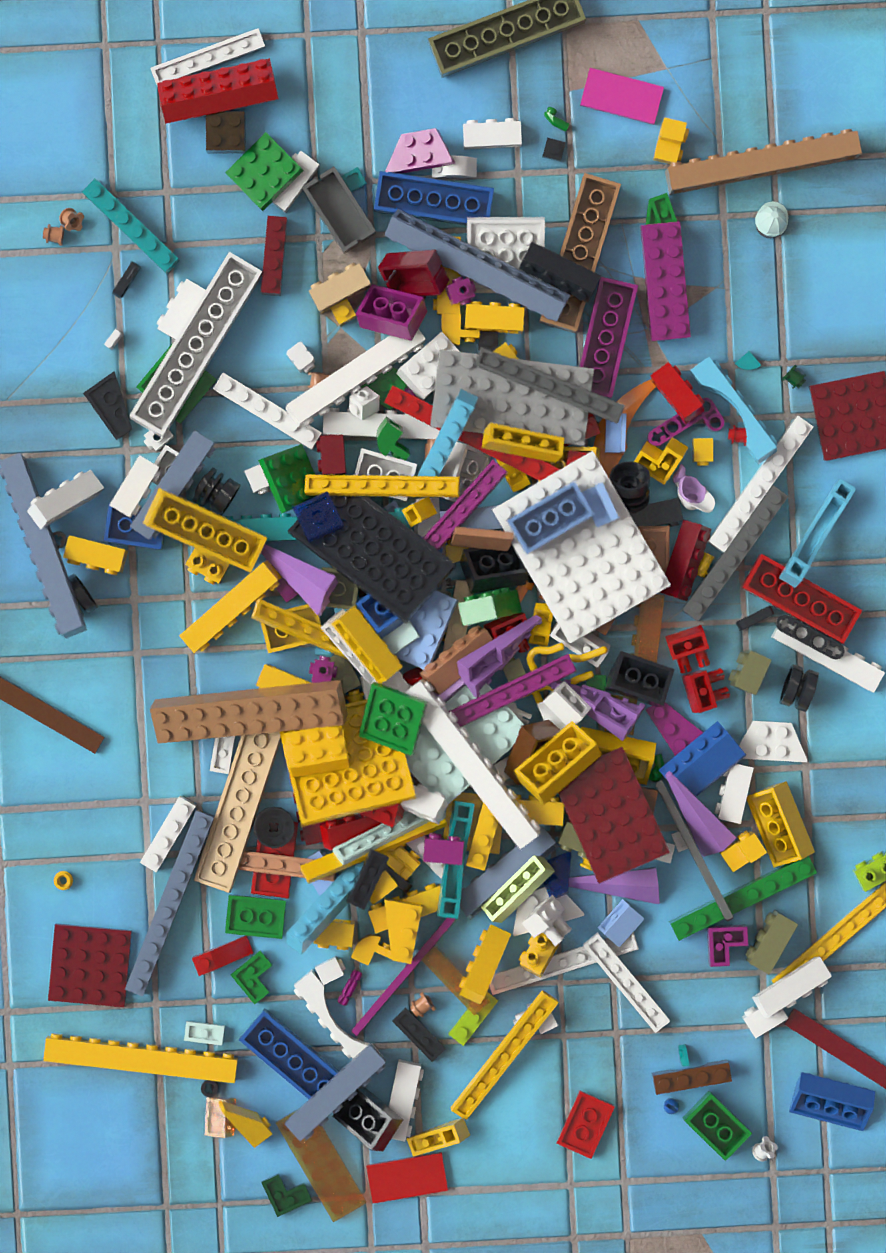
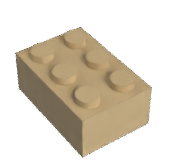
M352 263L345 267L344 272L340 274L335 272L328 276V280L324 283L318 281L311 285L309 293L320 314H323L345 299L349 300L371 287V283L360 263L357 265Z

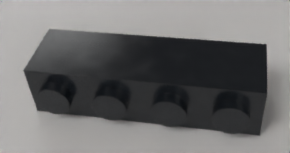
M531 242L519 267L526 274L532 275L544 283L557 287L559 290L567 292L587 303L601 278V275L534 242Z
M679 498L651 503L641 511L629 513L636 526L668 524L669 527L680 525L679 521H683Z

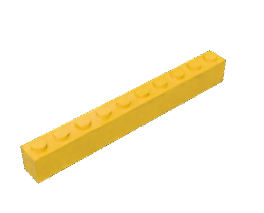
M51 1033V1036H47L45 1041L43 1061L228 1083H235L238 1058L230 1053H223V1056L215 1055V1052L204 1051V1054L196 1053L194 1049L177 1051L176 1047L169 1046L165 1049H158V1045L153 1044L141 1047L139 1043L128 1042L127 1045L120 1044V1041L108 1040V1043L101 1042L99 1038L81 1040V1036L71 1035L70 1038H64L62 1034Z

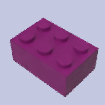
M372 284L358 308L356 316L360 328L412 341L428 311L423 297Z

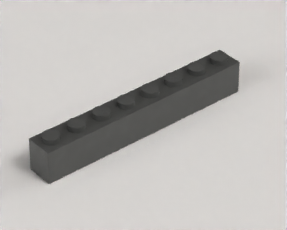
M774 485L771 486L729 547L720 555L681 609L683 612L696 621L700 620L789 496Z

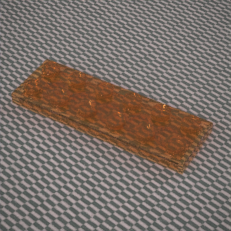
M295 1110L276 1121V1125L330 1218L335 1222L366 1204L367 1201L323 1126L317 1125L313 1129L314 1134L309 1139L303 1138L301 1141L288 1129L285 1121L297 1111Z

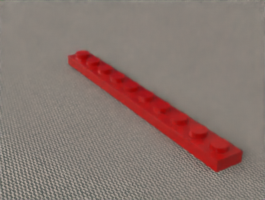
M392 386L384 403L430 425L433 405ZM462 431L458 440L539 481L561 470L543 460L483 449L484 433Z

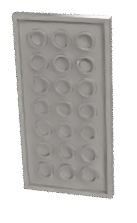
M440 349L430 427L442 428L460 389H463L477 396L478 399L462 431L484 433V429L490 423L563 437L565 438V444L584 446L588 419L587 411L475 366L474 363L478 354ZM512 359L591 391L594 372L592 368Z

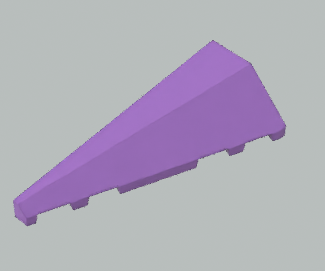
M264 544L260 553L315 613L321 616L330 602L329 596L338 584L336 577Z
M534 615L457 661L459 675L473 696L476 698L480 696V689L485 684L489 685L492 682V675L504 668L520 649L518 645L524 638L528 639L531 636L529 632L537 624L540 625L542 623V618Z
M565 679V682L591 707L587 715L621 741L631 732L646 706L642 703L639 705L630 703L627 698L621 700L611 697V693L583 684L580 687L571 684L570 680ZM558 680L548 686L555 689L563 681Z
M669 771L665 777L671 786V790L676 797L679 808L693 835V839L700 850V854L705 857L724 851L736 839L735 835Z
M656 867L630 870L601 884H598L594 874L560 878V884L563 886L660 904Z

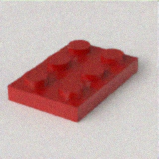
M579 1090L556 1144L592 1159L615 1106Z

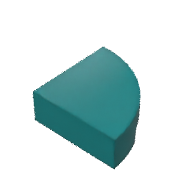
M750 351L734 363L738 368L744 370H754L761 366Z
M679 1045L681 1065L683 1067L690 1066L686 1045Z

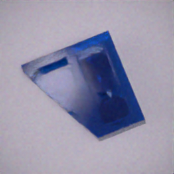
M566 852L546 860L555 871L543 882L549 897L553 895L555 898L569 893L571 852Z

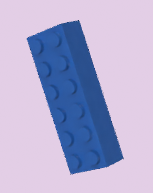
M379 171L374 212L394 215L400 209L418 219L467 226V217H490L494 188Z
M265 1008L239 1038L240 1042L308 1099L339 1072V1070Z

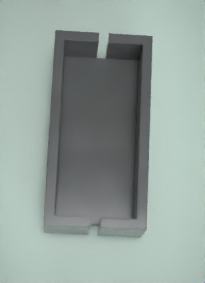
M332 167L320 175L322 182L319 183L317 178L302 186V190L343 254H346L358 246L357 241L360 240L363 243L374 236L376 230L336 168Z

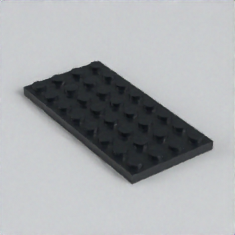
M319 495L288 529V533L406 624L456 567L453 561L367 496Z

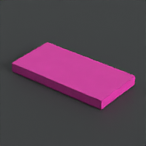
M590 68L580 106L654 125L664 87Z

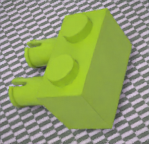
M880 851L874 854L872 860L868 862L865 860L861 861L852 870L864 892L886 881V852L882 853Z

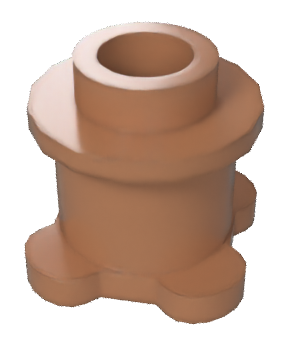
M66 208L61 212L59 221L65 226L67 231H80L82 229L84 214L81 212L76 213L72 208Z
M48 224L47 228L44 227L43 239H46V243L56 242L59 246H62L65 227L63 225H60V228L52 227L51 224Z
M309 371L308 375H311V381L308 388L314 387L330 375Z
M421 992V998L412 1001L410 1008L416 1016L424 1017L427 1011L430 1009L435 1011L436 1007L433 1005L431 998L424 994V992Z

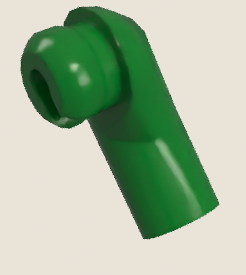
M548 107L547 111L544 112V117L554 127L565 132L569 127V123L555 116L557 113L555 108Z
M662 753L656 754L654 757L655 766L649 775V779L653 782L659 781L663 776L659 771L665 765Z

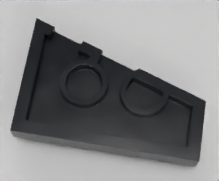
M113 371L83 394L114 438L118 440L130 432L132 426L115 371Z

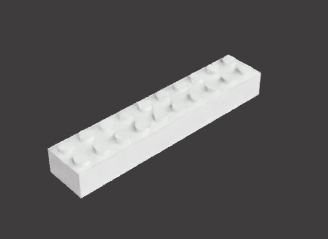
M231 252L227 254L129 415L131 420L161 438L165 437L261 279V270Z

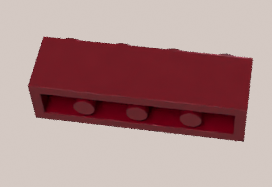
M267 216L261 284L262 295L281 296L287 217Z
M683 519L665 572L670 586L661 590L660 593L686 602L688 601L712 529Z

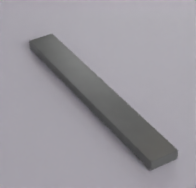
M483 347L480 348L474 363L477 367L617 424L625 405Z
M663 781L657 782L656 788L722 915L727 922L732 920L733 915Z

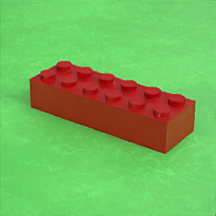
M270 58L157 83L165 124L279 99Z
M759 554L741 588L840 644H844L862 610L806 578H803L799 585L794 588L779 578L785 568L784 566L763 554Z

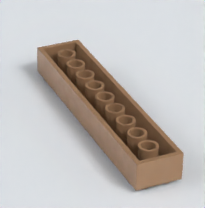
M852 129L840 131L841 133L838 135H833V132L825 133L817 139H814V136L803 138L800 142H795V140L785 141L781 146H776V143L765 145V148L760 150L757 147L746 149L744 153H739L738 151L728 152L724 157L716 154L708 156V159L703 161L700 158L689 160L687 164H682V162L671 163L665 171L669 195L857 159L862 154L858 131L852 132Z
M341 680L155 699L150 707L158 744L344 725L348 716Z

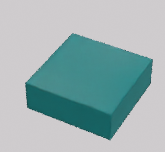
M358 167L341 176L351 193L367 185Z

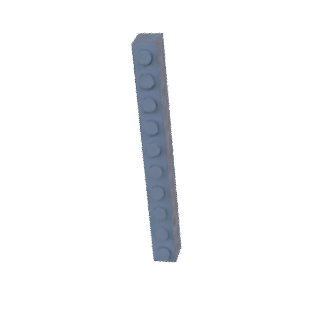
M400 209L392 216L385 232V236L389 237L392 241L399 242L412 251L436 250L443 267L450 268L461 276L468 277L476 281L477 284L484 285L495 293L502 294L513 302L520 303L529 310L544 315L549 320L558 321L570 297L569 294Z
M21 453L1 460L0 475L7 482L5 489L7 494L12 496L13 502L11 506L14 512L18 513V525L21 531L24 530L26 535L23 539L27 548L30 547L31 549L30 559L33 565L37 566L38 571L36 575L39 582L43 583V595L46 600L49 599L51 606L48 609L51 616L56 619V631L66 639L87 630L51 527L48 525L40 529L27 512L31 507V501L37 498L39 494L26 458Z
M199 809L196 810L125 990L142 997L145 994L212 826L214 815Z

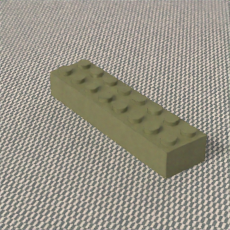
M527 0L428 38V43L440 75L444 78L585 24L586 18L579 0Z

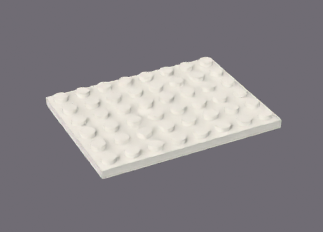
M593 451L492 509L504 531L513 532L507 520L575 481L582 493L603 482L619 518L597 527L591 516L528 554L523 550L515 534L513 535V547L569 643L574 642L670 586L669 581Z

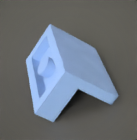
M622 413L618 424L606 419L605 453H625L627 413Z
M603 482L582 492L594 513L592 518L597 527L619 518Z
M622 899L598 926V929L620 947L641 924L644 918Z

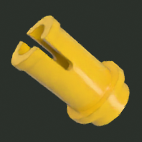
M704 552V557L698 568V576L704 578L708 574L707 571L715 558L714 556Z

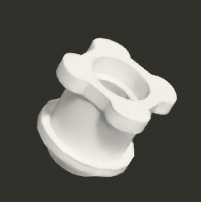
M764 1136L761 1143L753 1146L752 1152L757 1160L763 1162L768 1158L772 1159L775 1157L774 1153L778 1146L770 1141L769 1137Z

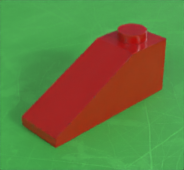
M247 935L197 954L192 957L198 976H201L254 952Z

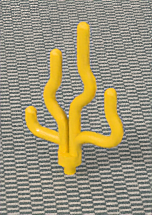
M558 643L550 647L537 646L532 648L526 658L530 671L537 669L534 661L535 655L554 654L562 651L565 645ZM602 646L581 655L569 654L572 662L580 663L606 654L608 648ZM587 671L570 679L571 684L576 685L591 679L594 673L593 671ZM546 686L529 695H533L536 704L543 702L540 691H553L554 689Z

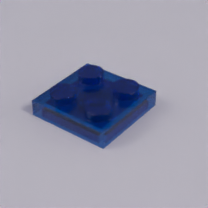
M328 491L292 507L308 542L344 527Z

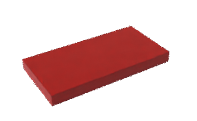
M293 821L295 829L289 843L283 847L270 848L261 844L257 839L256 852L294 857L298 822ZM271 822L269 824V831H278V823L273 824ZM253 872L251 894L289 898L292 876Z
M442 1152L366 1165L373 1204L448 1191Z

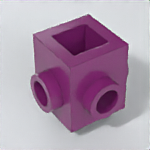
M463 276L452 280L453 284L445 287L451 306L460 303L461 306L472 302L471 298L475 297L476 287L473 281L470 282L469 278L463 279ZM459 289H463L464 294H462Z
M320 656L319 659H315V663L311 662L309 674H313L311 682H326L336 678L338 667L334 666L335 662H331L330 657ZM321 667H326L327 672L325 674L320 672Z

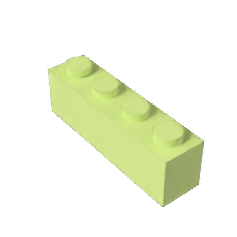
M534 855L481 908L492 922L502 923L555 872L544 857Z

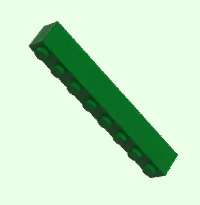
M807 856L802 860L785 864L722 896L733 915L817 874L810 857ZM714 899L669 921L677 939L680 941L725 918Z

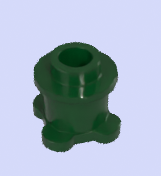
M796 364L782 378L783 381L786 379L793 386V389L795 387L799 389L806 382V379H804L806 374L803 375L797 370Z

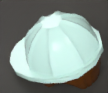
M772 201L767 202L760 208L755 217L756 229L759 234L766 238H774L786 230L788 213L782 204Z

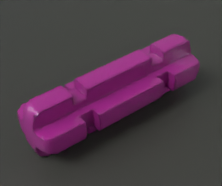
M354 969L352 971L351 978L348 979L342 990V995L340 994L337 1000L343 1006H346L349 1002V997L352 996L358 984L357 981H360L362 973Z

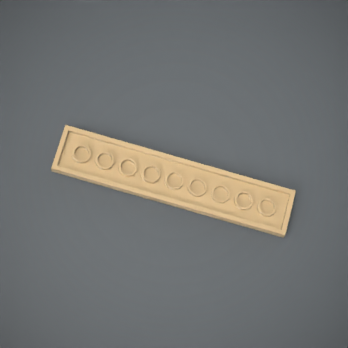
M280 732L241 735L194 881L231 893L281 742Z

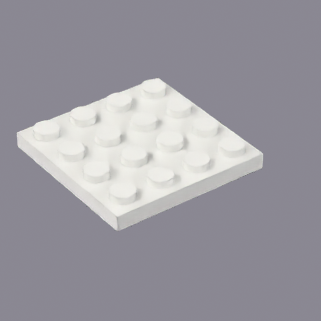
M467 217V244L519 269L531 242L542 247L545 246V217ZM469 278L470 282H474L476 287L475 293H495L492 289L479 285L476 281Z

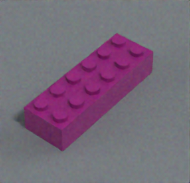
M680 221L641 225L640 232L651 341L691 337Z
M601 277L579 367L594 369L591 392L612 399L638 285Z

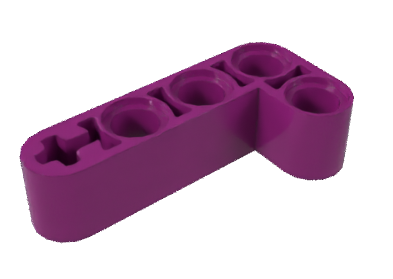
M702 398L704 402L709 404V411L702 412L692 422L687 424L676 414L651 430L647 435V441L656 447L660 446L699 420L703 421L709 431L717 432L723 428L724 419L711 399ZM712 418H717L720 421L718 428H713L710 425ZM670 422H674L677 425V431L674 433L667 429V425ZM663 427L664 433L668 435V438L663 435L659 438V443L657 441L653 442L651 439L653 438L652 433L658 435L662 432L660 428Z

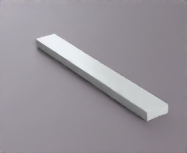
M634 932L620 947L609 938L604 939L617 956L639 949ZM581 946L553 955L541 978L520 966L495 973L490 983L492 995L597 962L586 948Z

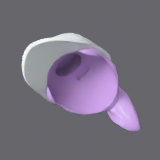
M680 464L679 469L673 475V482L678 487V498L681 504L688 510L699 509L707 513L712 512L715 506L714 497L695 477L687 476L685 474L686 468Z

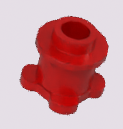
M733 425V428H729L728 440H732V444L739 442L744 443V446H746V428Z

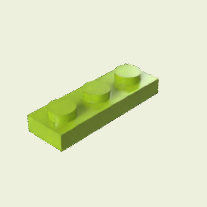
M487 991L481 1004L472 1002L448 1035L464 1046L499 1000Z

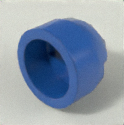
M673 1098L665 1100L663 1104L664 1110L668 1114H675L679 1110L677 1100ZM667 1104H670V1105L676 1107V1109L673 1110V1109L667 1107Z

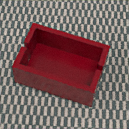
M436 250L387 253L378 266L383 280L387 281V288L416 296L441 295L450 281L444 267H440L442 262Z

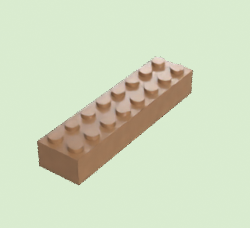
M584 173L560 256L595 272L620 190V183ZM569 294L568 302L557 322L541 315L539 323L576 334L586 302Z

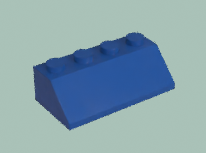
M717 721L662 766L659 771L666 780L665 775L670 771L697 797L743 759L746 754Z
M801 1072L795 1086L789 1112L864 1131L874 1110L875 1091Z

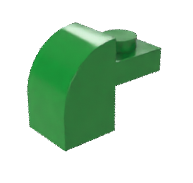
M387 416L376 432L378 448L385 457L391 451L390 453L395 458H402L406 461L410 456L409 448L397 441L403 434L402 426Z

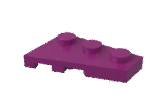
M666 702L664 706H650L645 709L675 756L703 733Z

